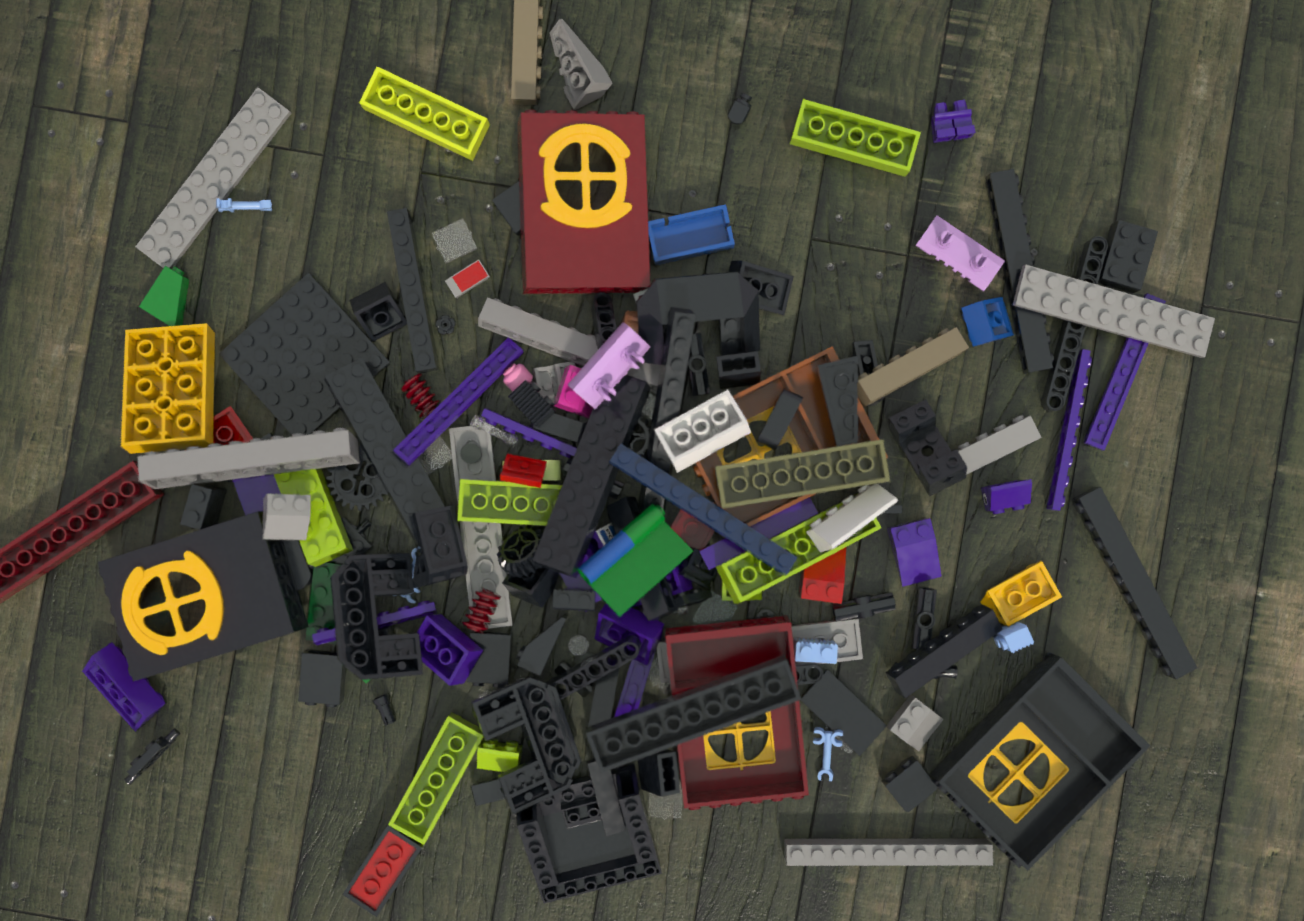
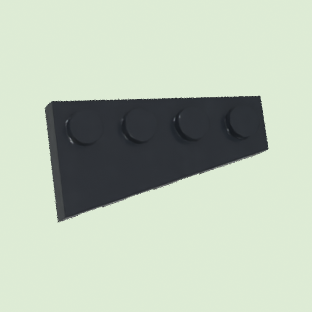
M858 356L817 365L836 447L858 442Z

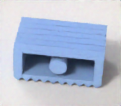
M1019 622L1002 627L1003 630L993 637L998 648L1013 653L1015 650H1022V647L1025 648L1026 645L1029 646L1034 643L1026 624Z
M794 638L795 661L837 663L838 645L833 639L831 641L829 639L822 641L821 639L813 640V638L811 640L809 638Z

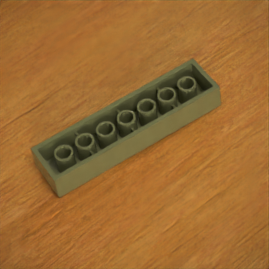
M883 439L714 467L721 508L890 481Z

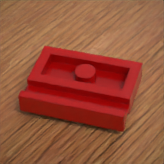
M507 454L500 480L541 488L547 461Z

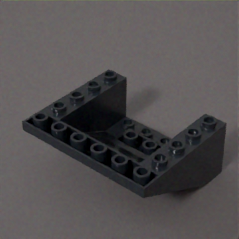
M634 764L611 770L626 831L606 837L590 775L573 779L568 789L516 813L517 828L543 904L662 874Z

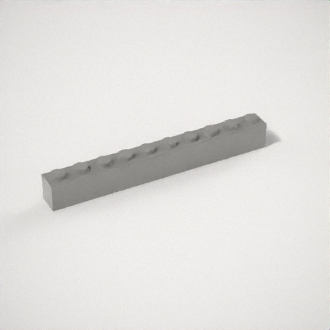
M487 297L478 317V326L581 366H584L598 350L594 335H585L575 328L564 327L554 320L548 321L536 313H527L518 306L506 305L499 299ZM637 361L639 369L632 367L626 375L647 381L650 392L656 394L661 365L642 364Z
M987 838L784 839V859L787 866L993 865V844Z

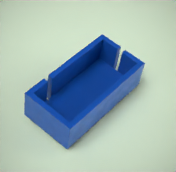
M726 204L668 217V225L666 226L664 218L648 221L649 242L654 265L733 249L735 243L731 226H729L730 221Z

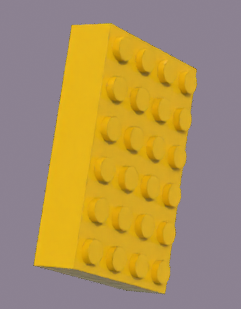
M207 323L125 330L121 447L130 454L159 452L169 449L184 450L193 446L208 448V445L213 444L215 332Z

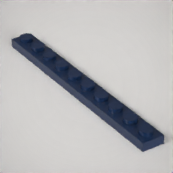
M620 444L610 459V464L784 576L788 575L798 558L624 445Z

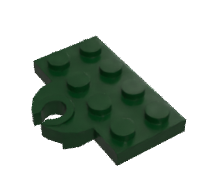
M328 561L314 567L307 621L309 627L306 630L305 640L313 641L312 634L317 633L319 629L329 628L330 630L335 628L330 577L343 563ZM336 641L328 642L329 644L336 645Z

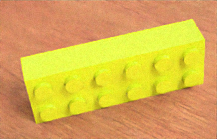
M376 67L359 102L364 110L472 161L490 126L487 118L379 67Z

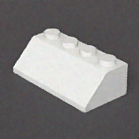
M729 390L655 429L677 473L751 433L746 418Z
M877 483L864 485L858 489L859 493L856 496L850 495L842 501L843 505L837 508L835 506L827 511L826 518L823 520L818 518L810 524L811 529L806 532L820 552L834 549L898 501L897 498Z

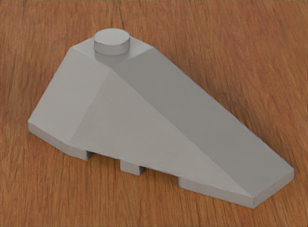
M559 19L550 31V37L555 56L559 57L561 64L559 72L561 76H564L566 86L563 88L565 95L573 109L577 110L601 98L613 83L595 56L563 19Z

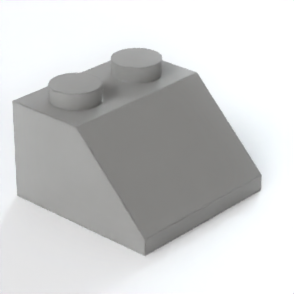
M267 494L263 498V539L306 540L310 521L311 495Z
M909 695L889 721L887 727L910 746L920 751L943 721V718L913 695Z

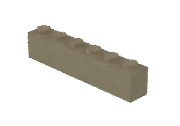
M514 0L511 100L513 105H537V99H541V86H538V79L542 77V68L538 66V59H542V46H539V39H543V26H540V19H543V6H540V0Z
M957 327L950 331L946 328L937 334L938 337L934 340L930 337L921 343V347L913 346L905 351L906 355L902 357L896 355L889 360L890 364L884 366L882 363L872 369L873 373L868 375L865 372L858 376L857 395L863 407L865 408L965 352L969 347Z

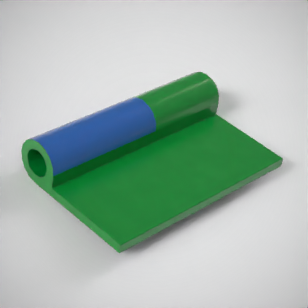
M651 504L577 568L581 577L619 617L693 552L665 522V512L659 505Z

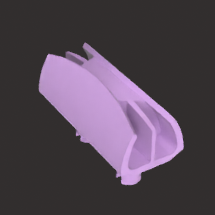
M937 215L915 245L928 255L936 256L935 259L937 261H944V266L950 265L953 267V272H960L962 278H968V282L981 291H985L1005 262Z
M622 322L568 383V386L596 409L604 399L607 401L612 400L608 393L616 395L613 387L621 381V378L628 373L630 368L639 369L637 361L644 364L642 356L648 351L650 346L628 325Z

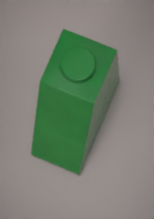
M165 266L139 307L168 326L183 325L189 279L183 276L185 272L176 266L173 268Z

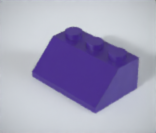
M606 603L598 614L594 639L607 646H611L629 635L637 636L641 641V648L635 660L648 666L662 637L664 623L658 620L648 621L644 613L631 607L619 617ZM632 644L626 645L629 650L636 649Z

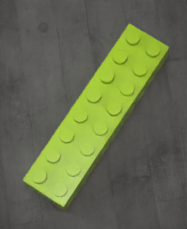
M842 501L770 538L771 541L798 557L786 576L747 551L716 566L734 604L741 603L881 529L877 518H874L834 549L823 552L818 550L806 531L811 529L810 524L818 518L821 520L826 518L827 511L835 506L837 508L843 505Z

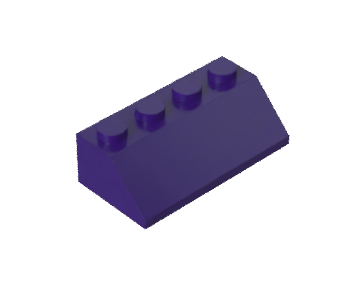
M112 642L92 655L82 671L135 732L165 705L162 695L155 692L147 678L133 681L128 672L126 657L122 650Z

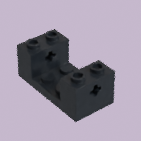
M926 399L889 417L890 432L929 497L966 479L967 465L958 450L951 451L936 427V415ZM926 448L933 451V454L929 457L922 454V451Z

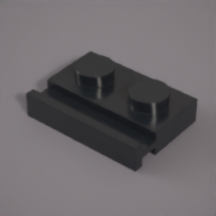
M690 547L693 552L684 560L682 564L684 567L682 572L679 571V575L705 589L711 590L710 584L712 581L714 582L718 570L716 567L708 570L699 550Z

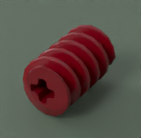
M418 373L405 381L401 390L408 392L406 394L407 399L413 398L410 404L412 406L417 405L415 411L422 412L419 418L425 419L437 408L436 406L440 401H432L435 393H427L431 387H423L427 381H419L422 373Z
M482 588V591H475L479 599H472L476 606H469V609L473 613L465 615L470 620L469 622H462L467 628L483 634L482 630L488 629V625L484 622H491L492 619L488 615L495 613L491 607H497L498 603L495 600L501 599L499 594L486 588Z

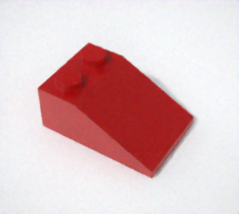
M231 406L213 416V444L224 446L229 445V442L232 441L248 443L253 439Z
M846 547L802 570L798 597L842 604Z

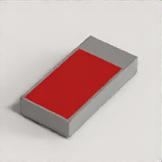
M478 259L445 280V282L457 299L490 278V276Z

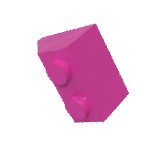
M569 365L564 369L554 406L589 418L593 407L568 386V383L581 368Z

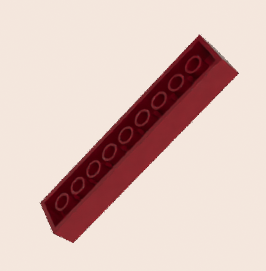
M138 461L130 462L0 549V604L164 495L161 489H153L139 481Z

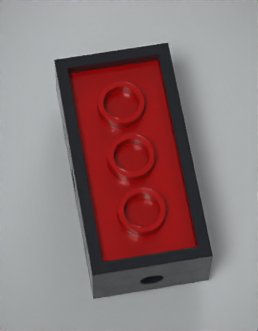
M387 825L342 895L377 917L424 845Z

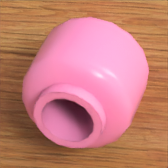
M513 363L503 373V382L512 392L525 380L531 383L533 375L523 364L516 365Z

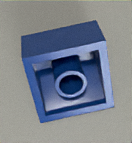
M1003 297L983 300L962 307L963 320L967 325L968 337L973 347L1014 335Z

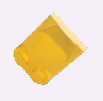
M1039 561L1035 564H1030L1026 569L988 589L980 602L994 610L999 623L1010 626L1060 599L1062 596L1043 562Z

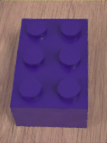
M442 614L427 615L417 632L419 633L422 662L449 686L464 684L483 649Z

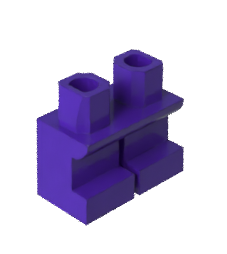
M965 100L955 101L953 103L954 111L947 112L945 102L935 104L934 116L931 118L933 143L951 141L952 139H967L976 133L975 127L972 125V111L967 109Z

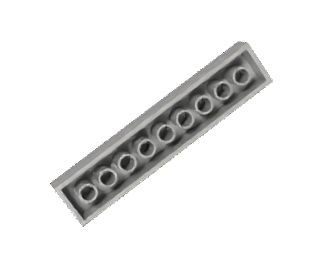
M336 428L333 430L334 432L314 431L311 435L296 433L288 438L273 436L271 440L264 441L257 438L251 439L248 443L232 441L229 442V445L210 444L208 448L201 449L200 447L193 446L188 447L185 451L169 449L166 450V453L161 454L158 452H147L145 456H138L139 481L153 489L358 464L360 463L358 439L346 428Z

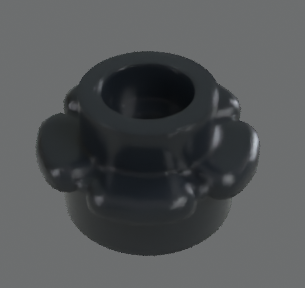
M442 315L440 319H437L435 325L438 328L437 331L445 335L451 334L454 331L456 323L448 315Z

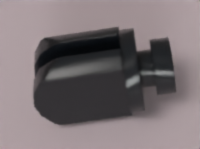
M745 93L740 94L741 99L735 98L728 111V119L733 124L740 125L744 123L751 110L752 105L748 101L751 102L752 97Z

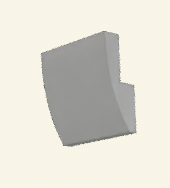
M565 362L532 369L535 383L541 388L539 393L543 397L547 395L554 402L564 369L569 365L575 366V363Z

